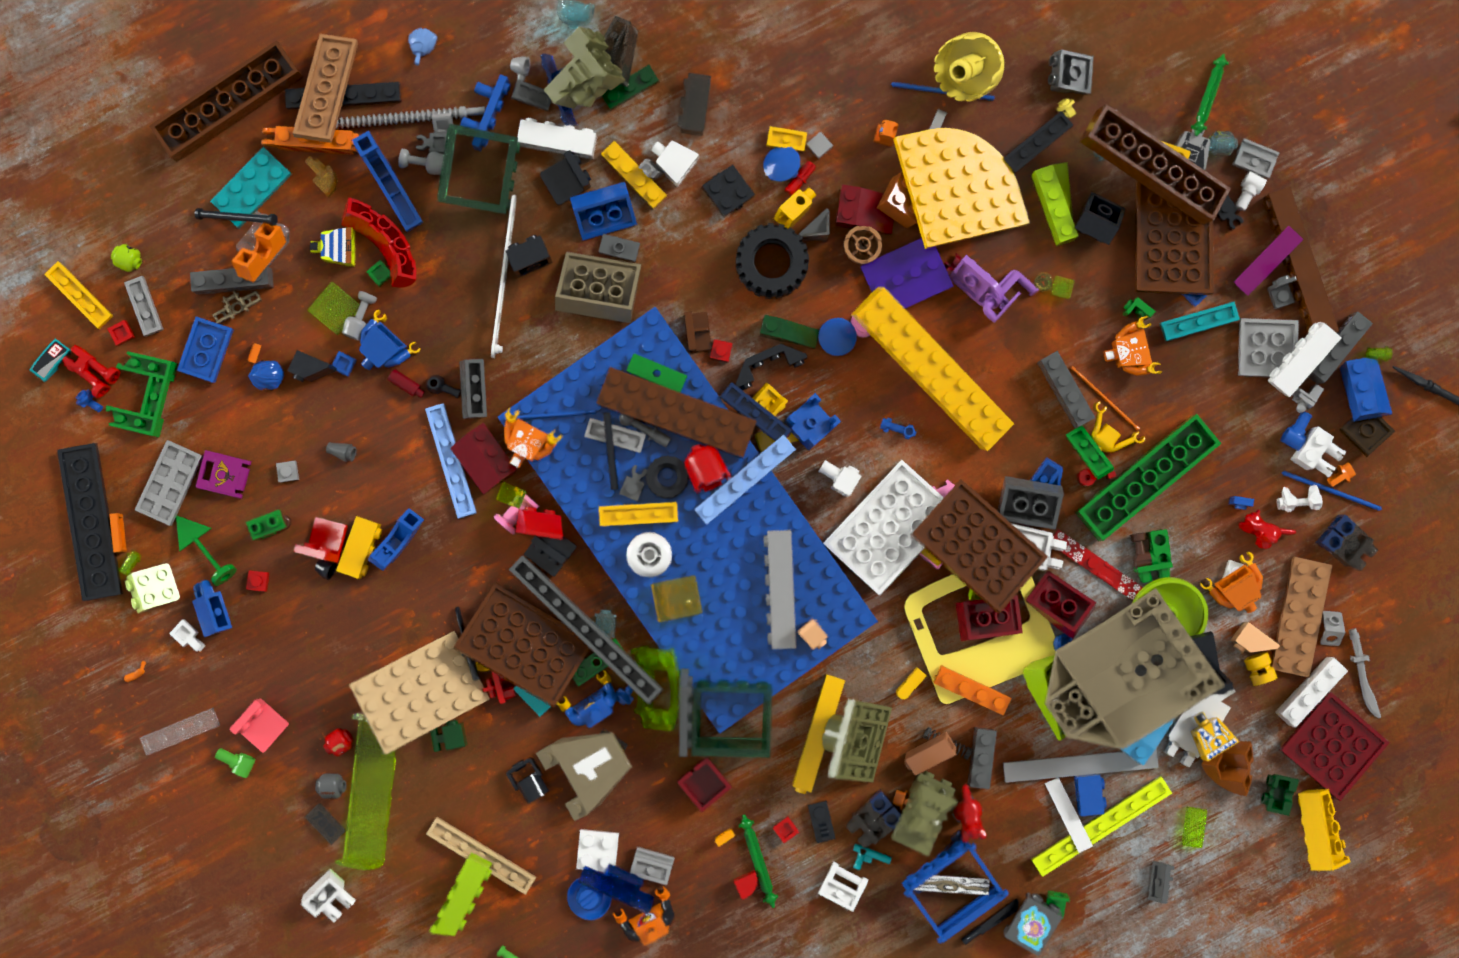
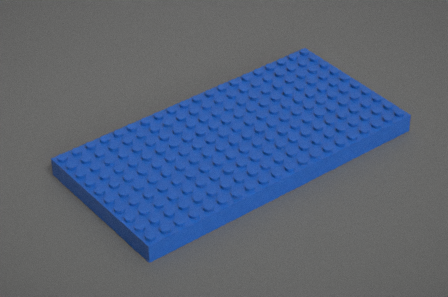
M654 307L511 407L510 413L515 415L518 410V416L596 410V414L587 413L583 415L520 419L548 435L555 430L553 435L556 439L562 435V439L556 443L548 456L541 460L528 461L679 677L681 676V668L689 669V676H692V695L720 734L878 621L772 471L766 474L708 524L702 520L694 509L728 482L726 478L721 481V486L708 492L701 489V492L697 494L689 477L685 490L677 497L667 499L656 496L649 489L645 475L640 480L645 485L638 501L620 495L619 493L626 476L631 478L633 476L632 468L634 465H637L636 473L642 474L644 468L648 469L654 459L667 455L677 457L685 465L687 455L692 452L691 448L701 444L657 428V430L672 438L666 448L653 440L649 441L650 436L647 434L641 453L614 446L618 489L611 490L606 443L584 437L589 419L592 418L604 422L603 413L610 412L612 425L640 433L643 432L631 425H622L619 421V413L596 404L610 367L628 373L626 370L635 353L687 375L681 390L682 394L728 410L660 312ZM660 371L653 373L655 377H659L661 374ZM507 410L498 416L504 427L506 421H503V417H505ZM641 422L654 430L655 426ZM749 441L743 459L718 450L731 477H734L760 455L751 441ZM663 468L658 473V481L662 486H672L677 480V474L672 468ZM677 502L678 522L600 526V506ZM791 530L796 648L772 649V645H768V633H771V625H767V613H770V606H766V594H770L769 586L765 584V574H769V566L765 567L764 555H768V547H764V535H767V531ZM649 532L661 535L667 540L671 548L672 557L668 568L662 574L655 577H644L637 574L631 569L627 561V549L630 542L643 533ZM810 619H814L828 636L825 639L827 643L820 649L816 647L812 649L797 632Z

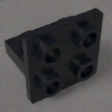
M535 536L524 555L554 577L577 546L564 536L562 539Z

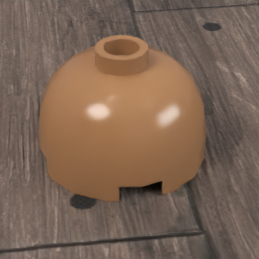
M856 226L851 229L844 241V251L847 257L854 263L861 265L873 262L881 253V236L875 229L869 226Z

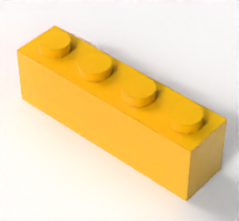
M1329 789L1306 790L1298 793V804L1301 807V822L1304 826V840L1308 849V862L1311 871H1333L1350 863L1349 856H1345L1343 850L1346 848L1345 842L1340 840L1338 834L1341 829L1339 822L1334 820L1333 817L1336 812Z

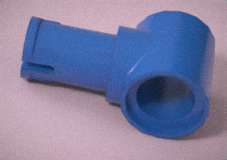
M1305 411L1300 413L1296 423L1285 430L1280 441L1299 451L1306 441L1305 429L1312 415Z

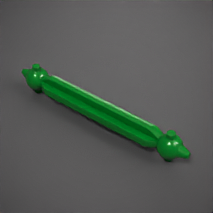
M1222 54L1213 61L1216 67L1212 70L1196 117L1197 122L1191 125V129L1195 131V136H1198L1207 129L1204 123L1208 120L1224 73L1223 68L1229 65V61L1225 59V54Z
M744 814L742 815L739 828L745 830L744 837L761 889L766 894L763 902H767L774 908L778 894L772 893L773 886L755 831L751 828L754 820L748 819Z

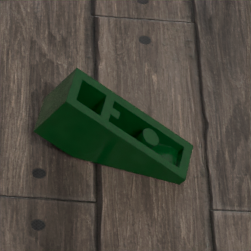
M764 315L760 336L815 349L820 330L782 318Z

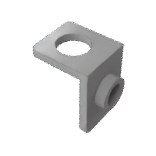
M1323 611L1325 631L1320 644L1339 646L1345 635L1342 613ZM1329 636L1338 637L1334 641L1327 640Z

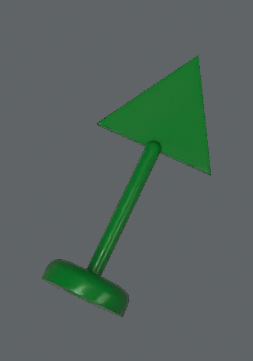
M176 515L179 551L195 542L217 570L212 575L211 582L218 586L228 581L237 571L235 566L227 564L220 567L198 539L212 528Z

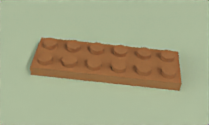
M325 34L319 35L293 130L294 137L332 143L358 46L357 39Z
M1292 557L1275 640L1280 646L1278 649L1273 650L1270 665L1276 671L1310 678L1332 565Z

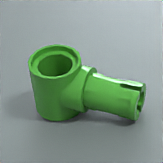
M219 748L215 755L216 759L228 764L234 774L244 778H248L256 761L255 758L247 754L240 753L234 755L222 748Z

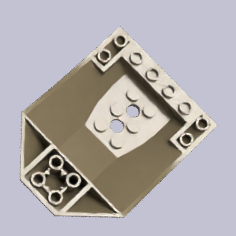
M1155 588L1111 618L1056 650L1045 705L1068 738L1125 749L1224 687V684ZM1155 655L1162 656L1163 663L1158 666L1154 665L1152 657ZM1143 665L1146 667L1147 672L1144 676H1138L1135 673L1137 666Z

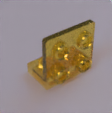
M694 575L651 584L658 622L702 614L696 577Z

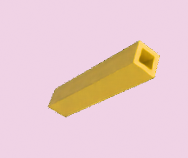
M825 674L792 786L796 788L795 791L806 794L807 791L812 792L824 752L822 743L823 733H825L824 729L828 720L836 713L845 683L844 679Z

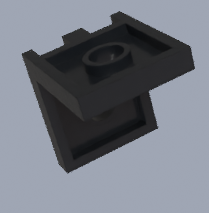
M1210 631L1190 636L1224 684V687L1212 695H1223L1228 691L1234 690L1231 680L1219 668L1214 633Z

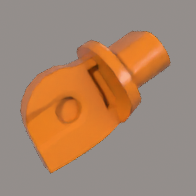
M1347 462L1343 466L1338 465V473L1329 477L1327 481L1332 487L1343 480L1349 483L1350 478L1354 477L1356 473L1351 464Z
M897 790L893 805L899 806L900 810H903L910 796L909 791L902 792Z

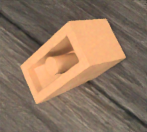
M810 619L797 631L812 649L815 647L820 649L827 643L825 639L828 636L814 619Z
M1243 622L1230 640L1234 643L1233 647L1242 653L1244 651L1258 652L1278 649L1280 646L1249 622Z

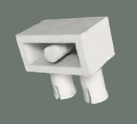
M1318 426L1313 427L1307 433V438L1299 451L1296 450L1290 460L1305 470L1316 468L1327 477H1330L1333 473L1331 471H1334L1335 467L1321 459L1323 453L1326 452L1337 461H1340L1343 458L1342 454L1345 455L1346 451L1332 443L1334 436Z
M826 460L818 471L833 480L834 483L831 489L847 498L851 495L861 478V475L858 474L859 470L849 465V467L844 466L839 469Z
M329 869L303 895L301 905L315 917L320 912H323L332 922H335L336 918L339 919L342 912L336 909L331 902L336 898L346 909H349L356 899L344 890V880L333 870Z

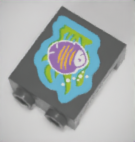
M1027 892L1024 903L1011 924H1007L1003 932L1006 938L1039 956L1063 917L1058 906L1053 903L1047 904L1036 893L1030 894Z

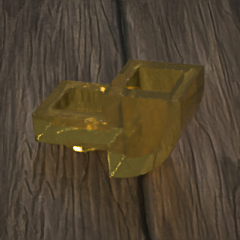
M309 156L305 162L317 174L312 181L329 198L337 188V175L330 165L325 167L318 158L314 161Z

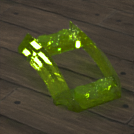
M646 645L630 650L631 654H635L637 664L654 680V670L668 671L671 690L669 710L653 708L654 701L648 704L638 694L637 708L634 709V713L641 716L642 721L640 722L646 729L674 730L680 706V670L674 647L666 650L652 649Z

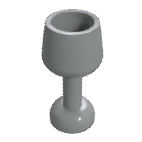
M401 149L399 167L405 168L409 163L424 165L429 174L445 175L448 168V156L437 152H430L427 158L410 156L408 150Z
M362 291L358 293L361 303L355 317H347L342 330L343 335L358 341L361 339V330L366 325L362 319L368 304H374L377 300L375 296Z

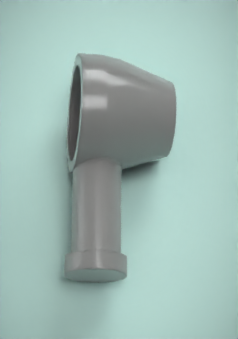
M517 57L511 60L510 68L518 74L517 80L525 81V76L528 75L530 69L529 57Z

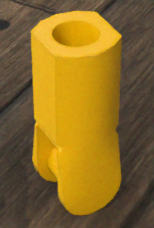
M916 667L897 688L896 695L901 699L908 698L927 675Z

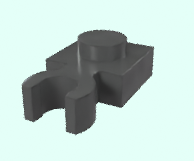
M430 133V138H426L423 135L416 136L417 140L424 141L423 145L416 146L417 150L424 151L429 148V152L449 154V133Z
M634 465L632 468V478L626 476L619 494L638 501L645 485L640 480L645 477L647 469L644 468L642 474H637V465Z

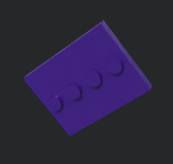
M922 238L883 255L869 264L860 266L872 292L877 287H884L904 309L954 287L937 248L925 249Z

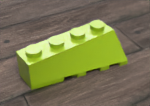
M1067 163L1053 164L1035 170L1031 177L1056 246L1074 241L1078 237V233L1073 222Z
M474 853L469 855L456 879V884L447 897V902L444 903L438 914V919L432 925L429 932L455 936L458 930H463L467 922L464 918L466 914H471L475 906L472 903L474 898H479L484 889L481 884L484 880L488 881L492 870H490L492 862Z

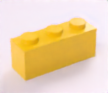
M356 516L336 571L358 579L366 576L369 565H367L368 558L376 549V547H373L376 540H379L382 529H380L381 524Z

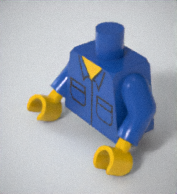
M380 310L374 312V319H371L361 330V346L359 350L365 356L361 364L367 370H370L374 365L378 368L400 365L411 357L410 354L416 355L420 352V348L417 351L411 349L416 342L410 343L408 350L405 349L407 346L382 324L387 319L386 314L382 318H377L381 313Z
M603 670L604 676L602 678L598 674L596 675L597 680L604 686L574 705L573 708L565 696H563L564 703L559 704L557 702L560 710L565 712L573 725H586L590 728L611 715L613 705L617 701V695L612 683H610L611 676L605 670Z

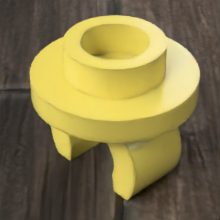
M1066 98L1058 103L1059 106L1056 108L1057 112L1062 111L1069 118L1076 114L1072 107L1074 100Z

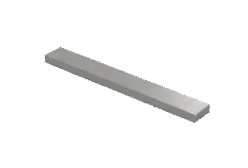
M1155 749L1144 766L1122 751L1003 763L1005 783L1159 768L1157 749Z

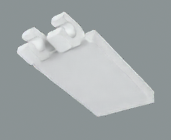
M1011 523L1048 556L1037 570L1045 571L1048 568L1060 570L1062 568L1063 560L1050 558L1051 549L1057 551L1066 550L1067 542L1054 539L1053 533Z
M1211 695L1178 716L1167 736L1170 741L1163 752L1173 757L1178 748L1181 747L1186 752L1180 763L1190 767L1195 757H1200L1191 735V730L1198 726L1193 716L1203 711L1208 720L1212 717H1218L1223 722L1231 707Z

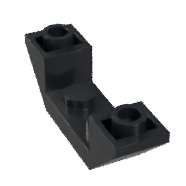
M783 344L745 359L736 386L741 388L742 391L752 387L751 383L755 379L750 367L756 369L764 365L763 361L768 359L771 361L781 358L780 354L783 353L789 367L794 365V368L805 364L804 360L807 359V355Z

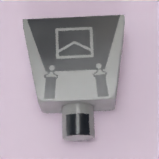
M1194 130L1192 132L1185 131L1175 146L1189 150L1191 153L1188 160L1205 170L1210 140L1202 137L1204 131L1198 136H1195Z

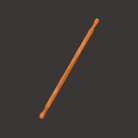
M1073 366L1070 368L1129 424L1134 426L1137 431L1140 429Z

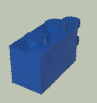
M203 580L195 584L193 591L196 599L192 602L204 637L232 628L221 591L214 593L209 580Z

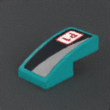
M55 338L34 362L30 372L46 382L58 370V365L62 362L64 356H68L71 353V350Z

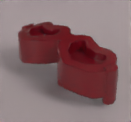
M955 253L956 257L952 264H949L947 261L944 263L948 267L947 273L949 276L962 259L957 253Z

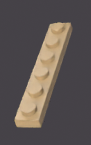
M436 817L426 834L466 859L471 853H474L492 862L490 870H492L491 874L525 895L536 878L533 874L439 817Z

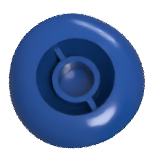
M586 875L578 878L571 884L567 893L570 909L578 917L585 920H596L602 917L608 911L612 899L611 889L607 882L595 875Z

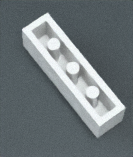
M532 118L520 121L517 144L521 147L560 154L570 150L573 155L577 154L578 157L593 159L597 135L591 129L582 128V130H577L571 125L560 127L549 121H545V124L538 123L536 119Z
M1318 322L1313 324L1308 330L1309 334L1296 343L1295 350L1283 358L1281 366L1279 368L1276 367L1270 373V378L1267 381L1283 395L1290 397L1340 341L1341 337L1325 323Z
M1326 657L1310 674V678L1307 677L1275 713L1289 726L1297 727L1348 670L1334 657Z

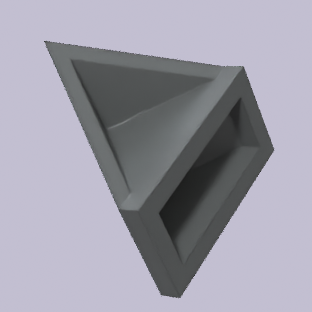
M826 208L799 233L803 238L802 240H828L830 234L829 210Z

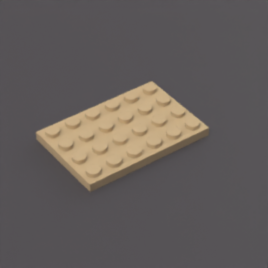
M455 631L349 685L385 755L490 699L488 694L483 692L482 688L484 687L481 681L472 680L466 656H462V653L454 649L458 641Z

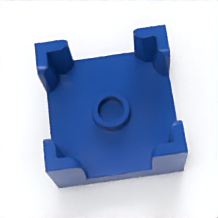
M816 393L783 422L792 429L793 435L808 451L841 422L836 415L830 418L818 405L821 399Z

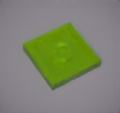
M331 281L307 311L338 335L343 330L345 319L347 317H354L360 304Z

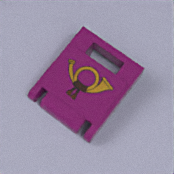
M205 450L196 488L242 499L243 495L235 492L236 490H245L250 469L244 468L242 465H251V461ZM211 461L214 462L210 480H204L207 462Z

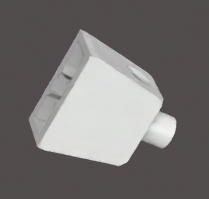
M671 141L667 147L657 142L651 150L659 156L656 160V165L676 187L680 185L699 160V154L674 141Z

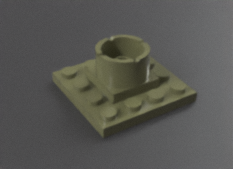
M848 699L844 708V716L835 714L828 720L824 729L825 733H823L822 743L826 751L834 753L833 760L829 766L830 777L873 783L892 707Z

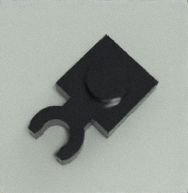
M1227 195L1217 217L1221 222L1226 219L1230 230L1236 228L1233 225V220H1236L1239 225L1244 222L1242 217L1235 215L1234 212L1238 208Z

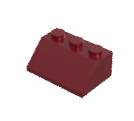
M484 423L468 432L450 448L483 495L510 478L517 470L513 464L509 463L510 459Z

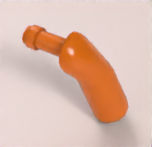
M142 661L140 669L125 675V682L133 681L143 675L146 662Z

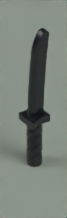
M456 607L455 612L462 635L465 626L460 607ZM466 656L472 680H480L476 662Z

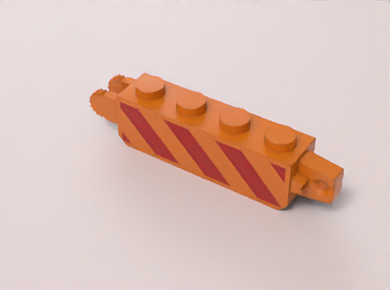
M276 126V128H262V133L275 135V140H262L261 145L302 152L350 155L358 152L352 140L358 137L359 134H355L353 131L335 130L332 143L296 138L293 136L294 127Z

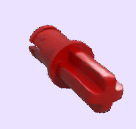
M807 161L798 172V175L785 187V191L792 196L803 184L807 183L806 180L816 169V166L812 162Z

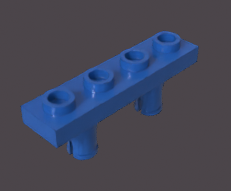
M500 74L494 88L477 82L475 86V93L490 98L482 120L476 122L466 117L462 118L460 127L475 133L472 146L476 150L481 151L483 147L487 146L489 141L488 133L490 129L493 130L496 124L495 116L503 107V96L509 92V80L504 75Z

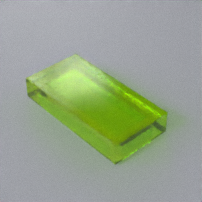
M503 482L496 500L520 509L527 491Z
M1186 807L1182 837L1183 846L1203 847L1207 809Z

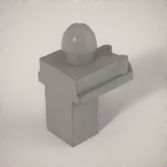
M1317 384L1313 385L1308 393L1297 388L1293 393L1294 397L1292 399L1298 404L1296 407L1297 412L1303 413L1305 410L1312 408L1324 389Z

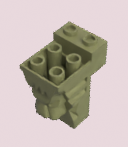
M579 26L564 42L574 58L544 89L554 104L572 109L577 105L590 108L597 97L602 96L608 89L612 90L625 81L621 75V69L613 65L610 61V55L605 52L609 46L605 43V37L599 31L594 32L590 28L585 29Z
M925 770L923 773L916 775L909 790V799L891 838L929 856L933 843L942 829L941 823L947 819L946 813L953 809L957 800L953 798L956 789L951 787V782L943 778L941 781L934 779V774Z

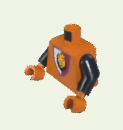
M664 886L662 894L657 889L655 890V894L662 903L634 916L629 921H626L627 916L623 909L620 908L621 916H616L613 913L616 922L621 924L622 930L630 941H641L643 945H647L657 941L658 938L669 932V925L674 919V912L671 902L668 900L670 893Z

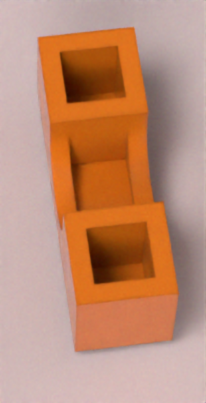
M263 223L254 233L256 245L253 251L242 248L233 258L232 264L238 277L254 282L284 246L286 239L281 227L278 225L271 226L268 223Z

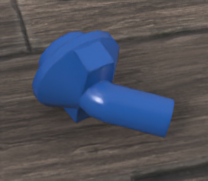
M89 389L80 391L76 396V404L83 408L88 405L97 412H101L103 409L102 405L92 400L94 396Z
M629 685L625 690L619 688L615 692L617 701L622 705H630L634 699L631 695L634 690Z

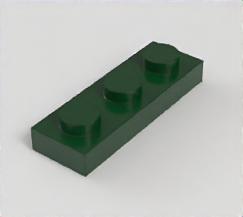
M647 65L625 78V81L614 89H608L602 95V98L611 111L659 83V80L651 66Z

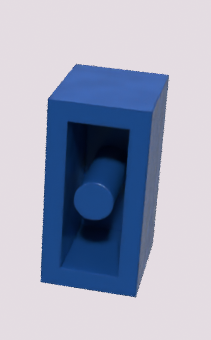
M1101 775L1074 776L1078 814L1080 816L1105 814L1104 809L1107 808V802L1102 794V789H1105V783Z

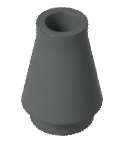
M329 442L326 447V453L345 462H352L357 452L356 447L352 444Z

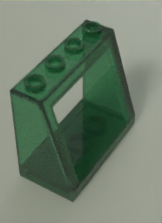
M449 124L436 202L506 214V210L510 211L511 199H508L509 191L513 192L514 180H511L512 172L516 173L517 161L514 160L515 153L519 154L520 142H517L518 137ZM457 133L509 144L499 205L447 195Z
M708 680L694 682L692 756L770 758L772 684H768L765 681H758L756 684H749L748 681L729 683L726 680H719L717 683H710ZM701 692L764 693L762 738L700 736Z

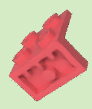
M257 699L230 730L234 734L241 733L264 753L288 727L289 723L265 701Z

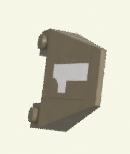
M613 733L561 738L536 753L545 770L559 763L574 788L577 796L565 804L574 821L599 807L632 767Z

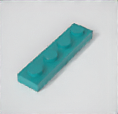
M1235 302L1161 322L1160 326L1166 342L1240 320Z

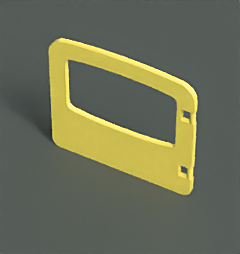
M952 574L910 594L905 601V613L932 682L941 665L981 684L992 687L1024 674L1023 669L1032 662L1055 655L1056 651L1053 646L1055 635L1050 622L1026 602V599L1036 587L1032 576L1020 589L1030 616L1029 620L1022 624L1023 634L994 637L971 647L943 655L937 652L924 619L922 608L930 602L966 585ZM920 618L923 628L917 630L914 620ZM934 684L938 698L944 704H950L964 698Z

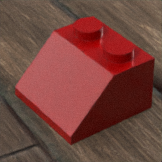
M525 506V510L519 509L516 533L562 539L561 516L555 515V511L544 509V512L540 513L536 512L537 508Z

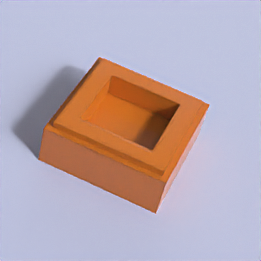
M252 344L247 359L248 362L256 363L262 345Z

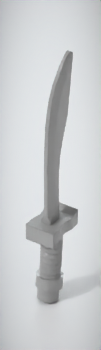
M1356 628L1348 631L1356 656L1350 655V659L1352 662L1357 663L1361 691L1368 710L1377 718H1381L1376 698L1366 677L1364 661H1370L1369 655L1363 654L1359 632H1357Z

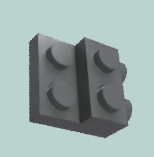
M1066 50L1054 52L1049 59V65L1052 66V73L1048 77V84L1051 85L1050 90L1062 93L1091 94L1094 56Z

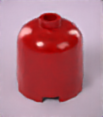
M699 444L691 448L692 452L685 459V468L697 494L701 492V489H704L705 492L721 486V481L725 478L727 481L732 478L719 451L715 447Z

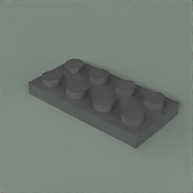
M681 668L679 756H687V751L691 749L692 676H689V669Z

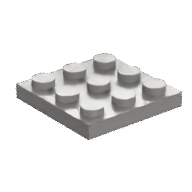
M1241 318L1239 320L1238 376L1270 377V373L1276 367L1279 368L1281 366L1283 358L1295 350V345L1298 342L1299 320Z

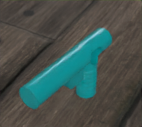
M856 843L853 851L858 852L853 868L858 870L861 869L863 861L871 863L874 858L890 864L892 859L888 855ZM865 849L866 852L861 854L860 850Z

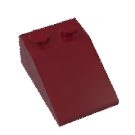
M842 184L835 226L850 229L856 226H869L878 233L891 235L894 219L877 208L884 193Z
M1048 570L1026 599L1029 605L1072 639H1074L1096 607L1094 600Z
M1015 595L999 614L982 599L956 603L961 641L1023 634L1018 595Z

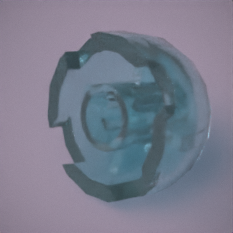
M576 0L557 1L558 17L563 23L568 24L569 29L576 30L579 26H586L593 19L595 4H584Z

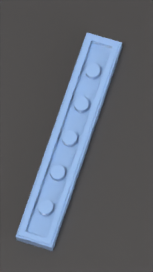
M442 403L426 408L425 411L457 518L476 514L464 468L450 449L456 441L445 405Z

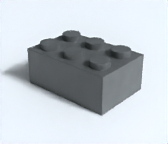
M1005 476L997 511L1009 522L1056 530L1064 495L1063 488L1060 485Z

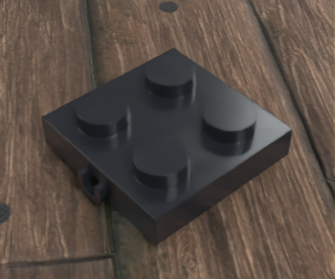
M733 164L721 173L718 172L716 176L714 175L711 180L702 185V189L724 218L736 209L740 210L744 206L743 204L755 196Z

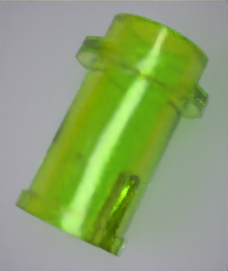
M1388 346L1384 348L1367 347L1366 357L1370 359H1384V361L1391 360L1392 348H1388Z
M134 550L127 552L125 561L118 569L127 576L130 575L137 562L141 561V555Z

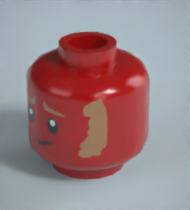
M337 728L325 736L323 747L329 755L333 754L339 757L352 748L354 739L347 729Z

